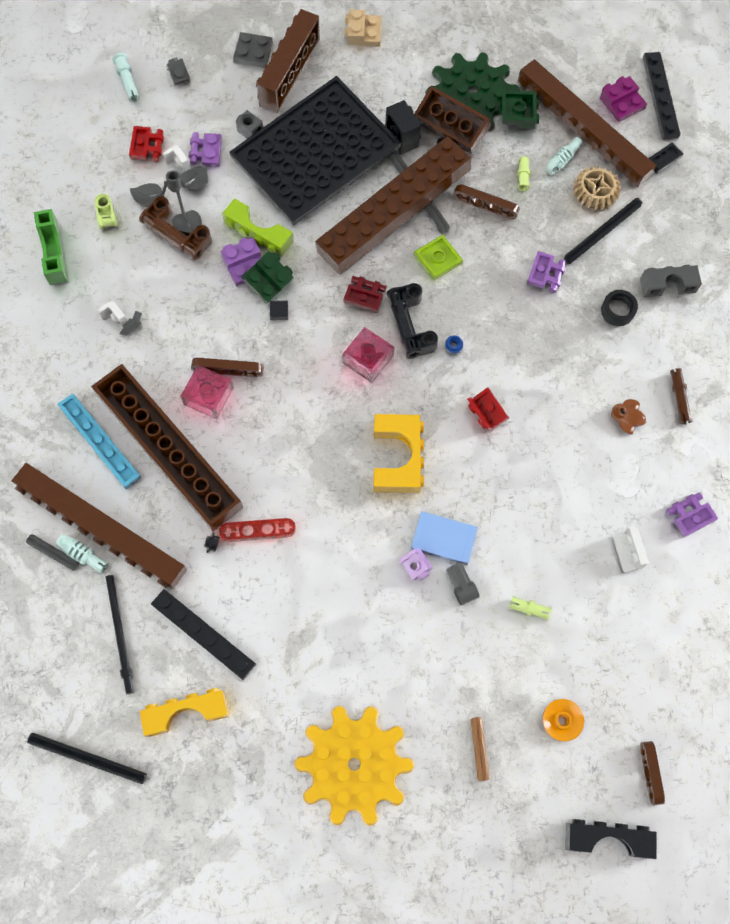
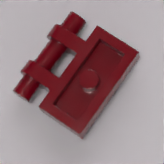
M352 276L351 283L357 285L349 284L343 303L378 313L383 300V294L378 293V291L385 293L387 286L382 285L379 281L372 282L366 280L362 276ZM363 286H364V287H367V288H370V289H372V290L370 291V290L364 289Z

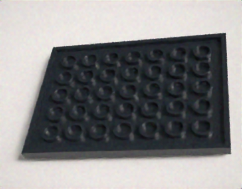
M335 76L229 151L234 161L294 226L401 147V142L341 79Z

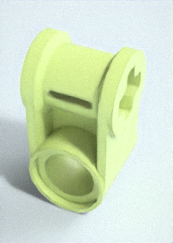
M107 194L97 195L95 207L100 230L110 226L118 227L117 217L110 197Z

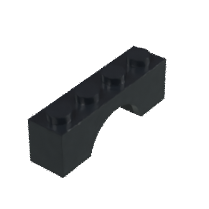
M572 819V823H566L565 850L592 853L594 846L599 840L605 837H614L625 846L630 857L657 859V832L650 831L649 826L636 825L635 830L628 829V824L615 823V827H607V822L594 821V825H585V820Z

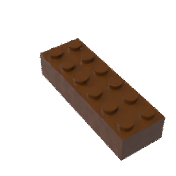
M300 9L299 13L294 16L292 25L287 28L283 40H280L278 49L271 56V61L264 67L261 78L257 79L256 88L258 91L259 107L278 114L320 40L319 15Z

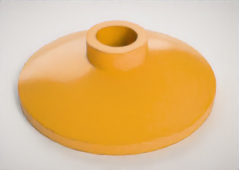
M557 699L545 708L543 725L546 732L552 738L567 742L574 740L581 734L584 728V715L580 707L573 701ZM560 717L565 719L564 725L559 723Z

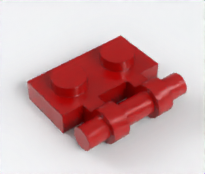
M134 126L129 150L130 159L147 160L149 154L153 155L152 160L154 162H158L159 157L162 155L161 144L164 143V131L157 129L156 133H152L151 127ZM150 141L155 142L154 146H150Z

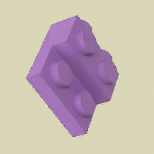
M248 237L242 238L236 245L227 244L220 251L222 260L236 287L245 283L241 277L262 257L254 238L249 239Z

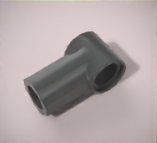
M462 562L446 569L454 587V594L460 605L480 597L476 585L473 581H470Z

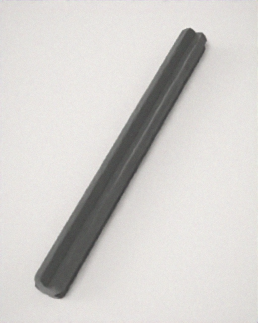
M397 151L389 156V159L399 173L408 168ZM430 202L424 207L442 233L448 232L450 225L435 204Z

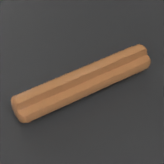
M474 717L471 719L477 778L478 781H488L489 770L483 721L481 717Z

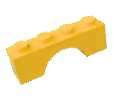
M213 688L207 690V694L198 696V693L186 695L184 700L178 701V698L166 700L164 705L157 706V703L146 705L145 710L139 711L144 736L148 738L168 733L174 717L186 710L200 712L208 722L229 717L224 691Z

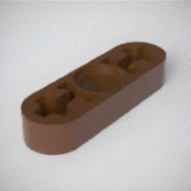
M653 741L641 742L640 752L649 800L652 805H662L665 803V795L656 748Z

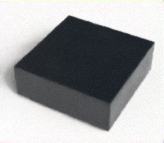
M270 301V320H288V301Z

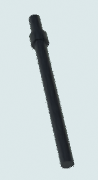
M108 575L105 578L121 664L120 676L124 681L126 695L134 693L132 683L133 671L129 666L114 576Z

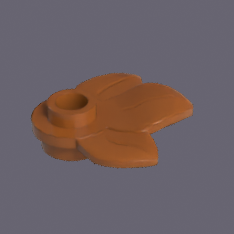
M625 400L623 404H616L611 411L612 418L619 422L620 428L625 433L631 435L634 432V426H641L646 423L645 415L638 410L640 403L637 400Z

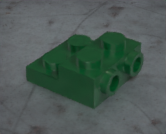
M502 91V124H518L520 129H535L536 124H539L540 117L539 113H537L539 99H536V92Z
M270 251L265 253L241 277L266 304L294 278L291 268L287 265L283 266L279 262L280 257L275 252L271 253Z

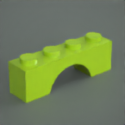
M235 198L222 213L224 224L228 228L237 230L243 237L254 238L258 246L262 245L271 253L275 252L280 257L285 254L294 242L293 232L280 224L269 228H261L254 225L250 221L249 206Z

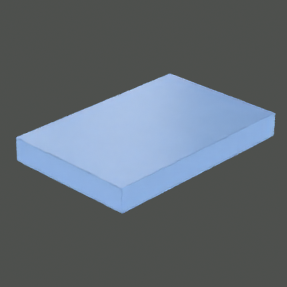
M421 511L411 549H421L423 553L468 565L478 527Z

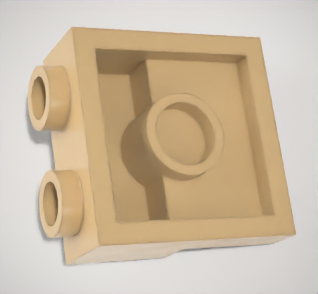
M349 9V14L345 15V24L348 27H345L344 38H348V45L380 47L382 16L365 15V10Z

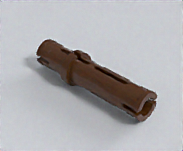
M675 368L676 372L672 369L670 374L680 424H687L686 421L691 423L693 421L686 394L687 384L684 383L682 368Z

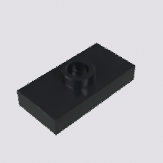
M672 142L649 157V159L657 165L654 172L658 174L682 158L684 153Z

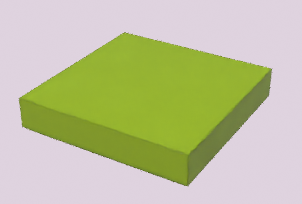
M444 235L414 251V256L433 280L463 264V259Z

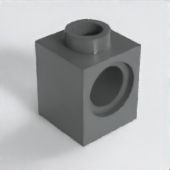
M246 110L236 120L237 132L248 139L263 128V121Z

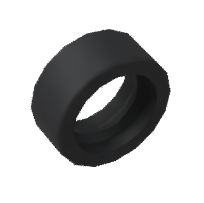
M614 290L605 297L602 303V316L609 324L624 326L629 324L635 317L638 310V302L630 292ZM613 300L623 301L630 309L629 314L626 316L616 315L609 308L610 302Z

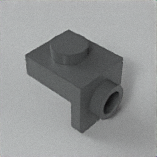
M176 57L168 60L166 69L169 71L174 85L190 80L182 58L178 59Z

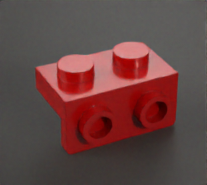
M488 387L475 397L467 398L470 403L468 404L469 409L473 414L477 413L480 418L478 422L483 429L487 428L493 431L510 419Z

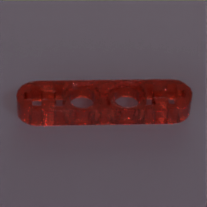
M290 518L228 522L219 528L220 537L225 542L288 538L296 532L295 522ZM275 524H278L279 528L289 524V527L292 528L289 529V532H285V529H278L279 533H276ZM264 525H271L273 531L270 534H264L262 532ZM246 526L253 528V533L249 536L242 533L243 528ZM236 527H239L240 536L233 532L227 537L223 532H226L227 528H230L231 531H237Z

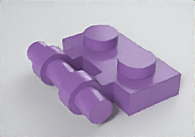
M193 132L190 138L191 150L188 156L190 164L196 165L197 160H200L202 165H206V167H220L221 134L204 133V139H199V133ZM198 147H202L203 151L198 152Z
M538 251L527 284L544 289L545 284H549V291L556 293L557 288L561 284V275L564 274L566 269V261L560 259L558 263L553 262L555 256ZM550 270L555 272L554 277L549 276Z
M700 492L694 495L690 494L686 496L685 500L677 501L670 508L666 509L669 516L675 513L679 516L673 522L683 538L718 520L717 515L708 502L702 506L699 503L703 499ZM688 506L694 509L688 513L684 510Z

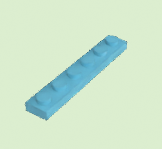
M73 393L57 404L125 489L141 479L139 473Z

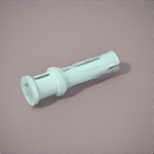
M117 53L112 58L113 63L117 66L116 72L122 78L129 101L134 102L133 96L138 101L140 97L131 76L132 69L127 63V55L125 53Z

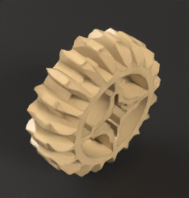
M593 166L590 169L585 168L575 178L573 186L574 196L577 197V202L581 201V207L587 206V210L590 207L594 209V212L597 208L601 211L604 208L608 209L619 198L621 186H619L620 180H617V175H612V171H606V167L604 169H600V166L596 169Z

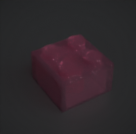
M364 327L343 352L342 363L373 383L394 357L395 347Z
M197 365L180 396L183 405L218 419L234 389L232 379Z

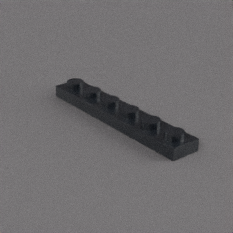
M661 52L644 53L642 58L662 140L677 139L680 136V130Z
M165 589L151 603L155 609L243 681L257 665Z

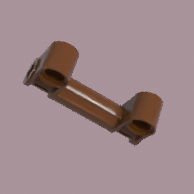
M164 196L155 198L140 214L139 221L142 224L148 225L153 232L181 252H186L191 256L192 260H198L212 243L209 228L205 225H199L187 237L166 222L172 214L168 199Z

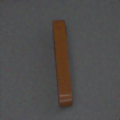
M457 185L453 193L454 198L461 202L509 219H515L520 210L519 206L511 201L466 185Z
M193 358L191 370L197 373L261 377L263 376L264 365L250 361Z

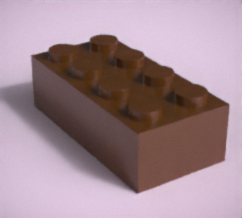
M433 86L429 88L414 113L415 117L420 119L423 127L441 137L446 138L448 136L461 149L472 155L491 126L490 118Z

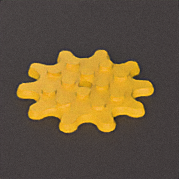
M336 706L331 712L333 723L330 728L321 729L317 725L311 724L305 730L306 737L313 743V751L310 755L299 756L294 761V767L297 771L307 772L313 779L310 788L304 792L303 799L309 805H313L320 800L328 801L331 806L329 820L333 825H341L348 812L357 811L360 813L363 823L372 826L378 819L376 807L379 802L388 801L394 806L403 803L404 794L396 787L395 780L399 774L412 772L414 762L408 757H400L395 750L396 744L404 737V730L400 726H393L388 730L380 729L377 725L379 713L374 706L366 707L361 718L357 720L349 718L343 706ZM356 758L360 761V768L357 771L349 769L348 762L350 759Z

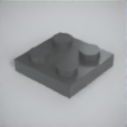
M240 32L233 56V63L264 68L267 65L272 47V37Z

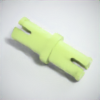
M523 156L518 159V189L520 191H527L529 189L531 171L529 170V158Z
M514 596L512 597L511 602L519 605L510 603L509 609L527 613V616L534 615L549 620L550 615L542 613V611L551 613V607L536 604L533 600L529 602Z

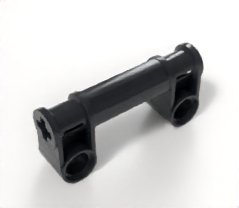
M411 283L389 289L386 294L391 300V309L401 342L405 345L407 351L406 357L412 359L435 352L438 344L437 334L434 331L416 334L408 307L417 306L421 303L422 287L417 283ZM431 340L433 341V343L428 344L425 341Z

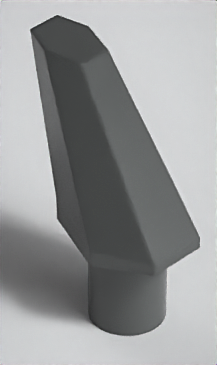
M135 311L133 318H129L119 334L127 336L142 325L139 322L142 313Z

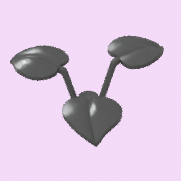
M206 165L198 166L182 174L174 170L169 171L166 174L163 190L158 184L148 183L136 188H130V193L138 204L148 207L155 198L164 196L167 187L171 192H176L182 214H177L173 217L172 225L182 233L191 234L197 226L202 224L201 216L195 210L185 213L179 191L182 186L183 188L188 187L193 191L206 187L208 183Z

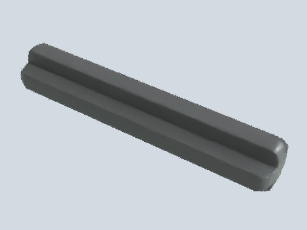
M33 534L29 535L26 540L28 545L72 571H75L80 564L66 555V553Z

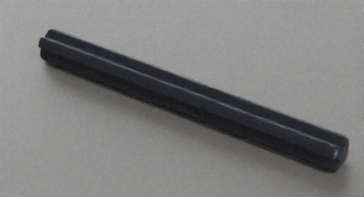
M639 198L632 200L565 255L564 260L568 264L574 262L639 209L642 201Z
M31 733L27 740V743L139 784H143L147 777V774L142 771L36 733Z

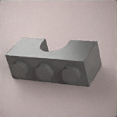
M698 265L667 266L658 269L648 268L644 270L640 277L644 297L662 296L667 288L666 283L674 284L679 294L696 293L702 285Z

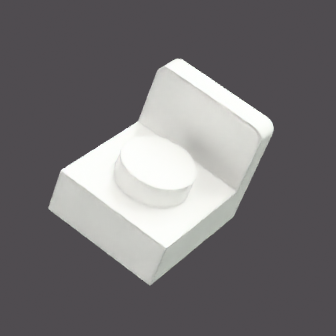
M178 145L163 152L167 165L175 162L178 168L181 167L184 172L191 169L188 158Z
M113 300L103 304L98 309L103 320L111 317L115 324L119 322L122 327L128 322Z

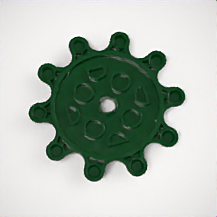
M483 52L477 56L475 61H467L460 53H455L451 58L453 67L443 68L435 66L432 70V76L438 79L440 83L433 87L490 118L491 126L488 131H492L495 128L493 118L496 115H502V91H520L518 85L508 84L504 80L510 75L509 66L503 64L500 67H491L488 65V55ZM431 86L426 89L425 95ZM476 88L477 92L472 93L469 90Z

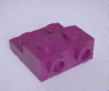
M622 76L615 84L611 85L608 83L602 88L599 99L618 122L647 107V103L638 93L639 86L630 76L626 78Z

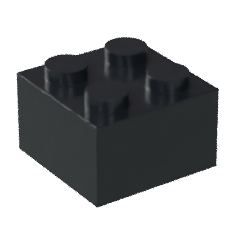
M405 100L386 107L385 126L401 142V147L398 149L399 153L402 155L418 148L422 124L420 119L415 117L412 107L408 106Z

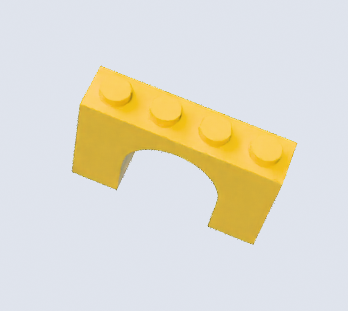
M374 415V438L401 440L409 447L412 457L406 465L399 468H374L373 492L419 493L420 488L424 487V475H421V469H424V457H420V450H424V439H420V433L424 432V421H420V415Z

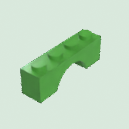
M52 209L34 212L36 229L43 250L41 261L44 276L49 285L68 282L57 219Z

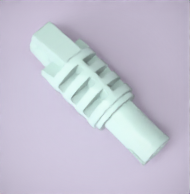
M575 137L549 160L547 174L552 176L558 170L565 167L574 157V153L582 146L580 138Z
M62 534L56 542V545L66 555L82 565L91 566L99 573H103L104 569L108 566V562L94 555L95 552L76 539Z

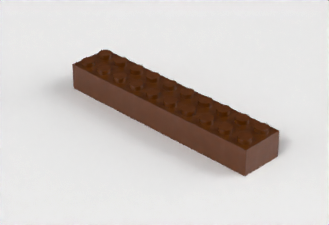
M447 136L315 241L317 253L341 275L471 170L472 158Z
M123 364L91 386L97 397L212 532L243 508L241 500Z

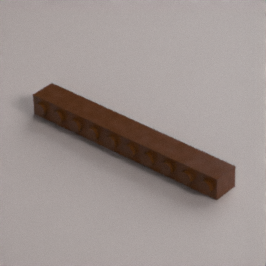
M535 59L520 70L518 77L520 85L529 92H536V98L546 108H549L556 117L560 118L570 129L574 130L581 139L591 145L606 161H609L619 172L625 175L631 183L639 187L653 175L657 167L656 164Z
M25 463L11 480L16 485L14 488L22 495L29 494L31 496L30 500L39 506L41 503L46 505L45 509L54 516L58 513L62 516L61 520L70 526L75 524L78 526L77 530L85 536L90 534L94 537L93 541L98 545H107L110 547L108 551L117 557L119 555L125 557L124 561L130 566H139L142 568L140 572L149 578L151 576L157 578V583L167 589L169 586L174 589L186 573L187 568L185 565L28 463Z

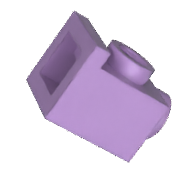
M413 549L399 559L412 580H423L429 576L428 572L433 569L421 549ZM414 562L417 563V569L413 566Z

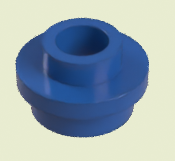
M450 336L445 341V348L450 353H459L463 348V341L459 336Z

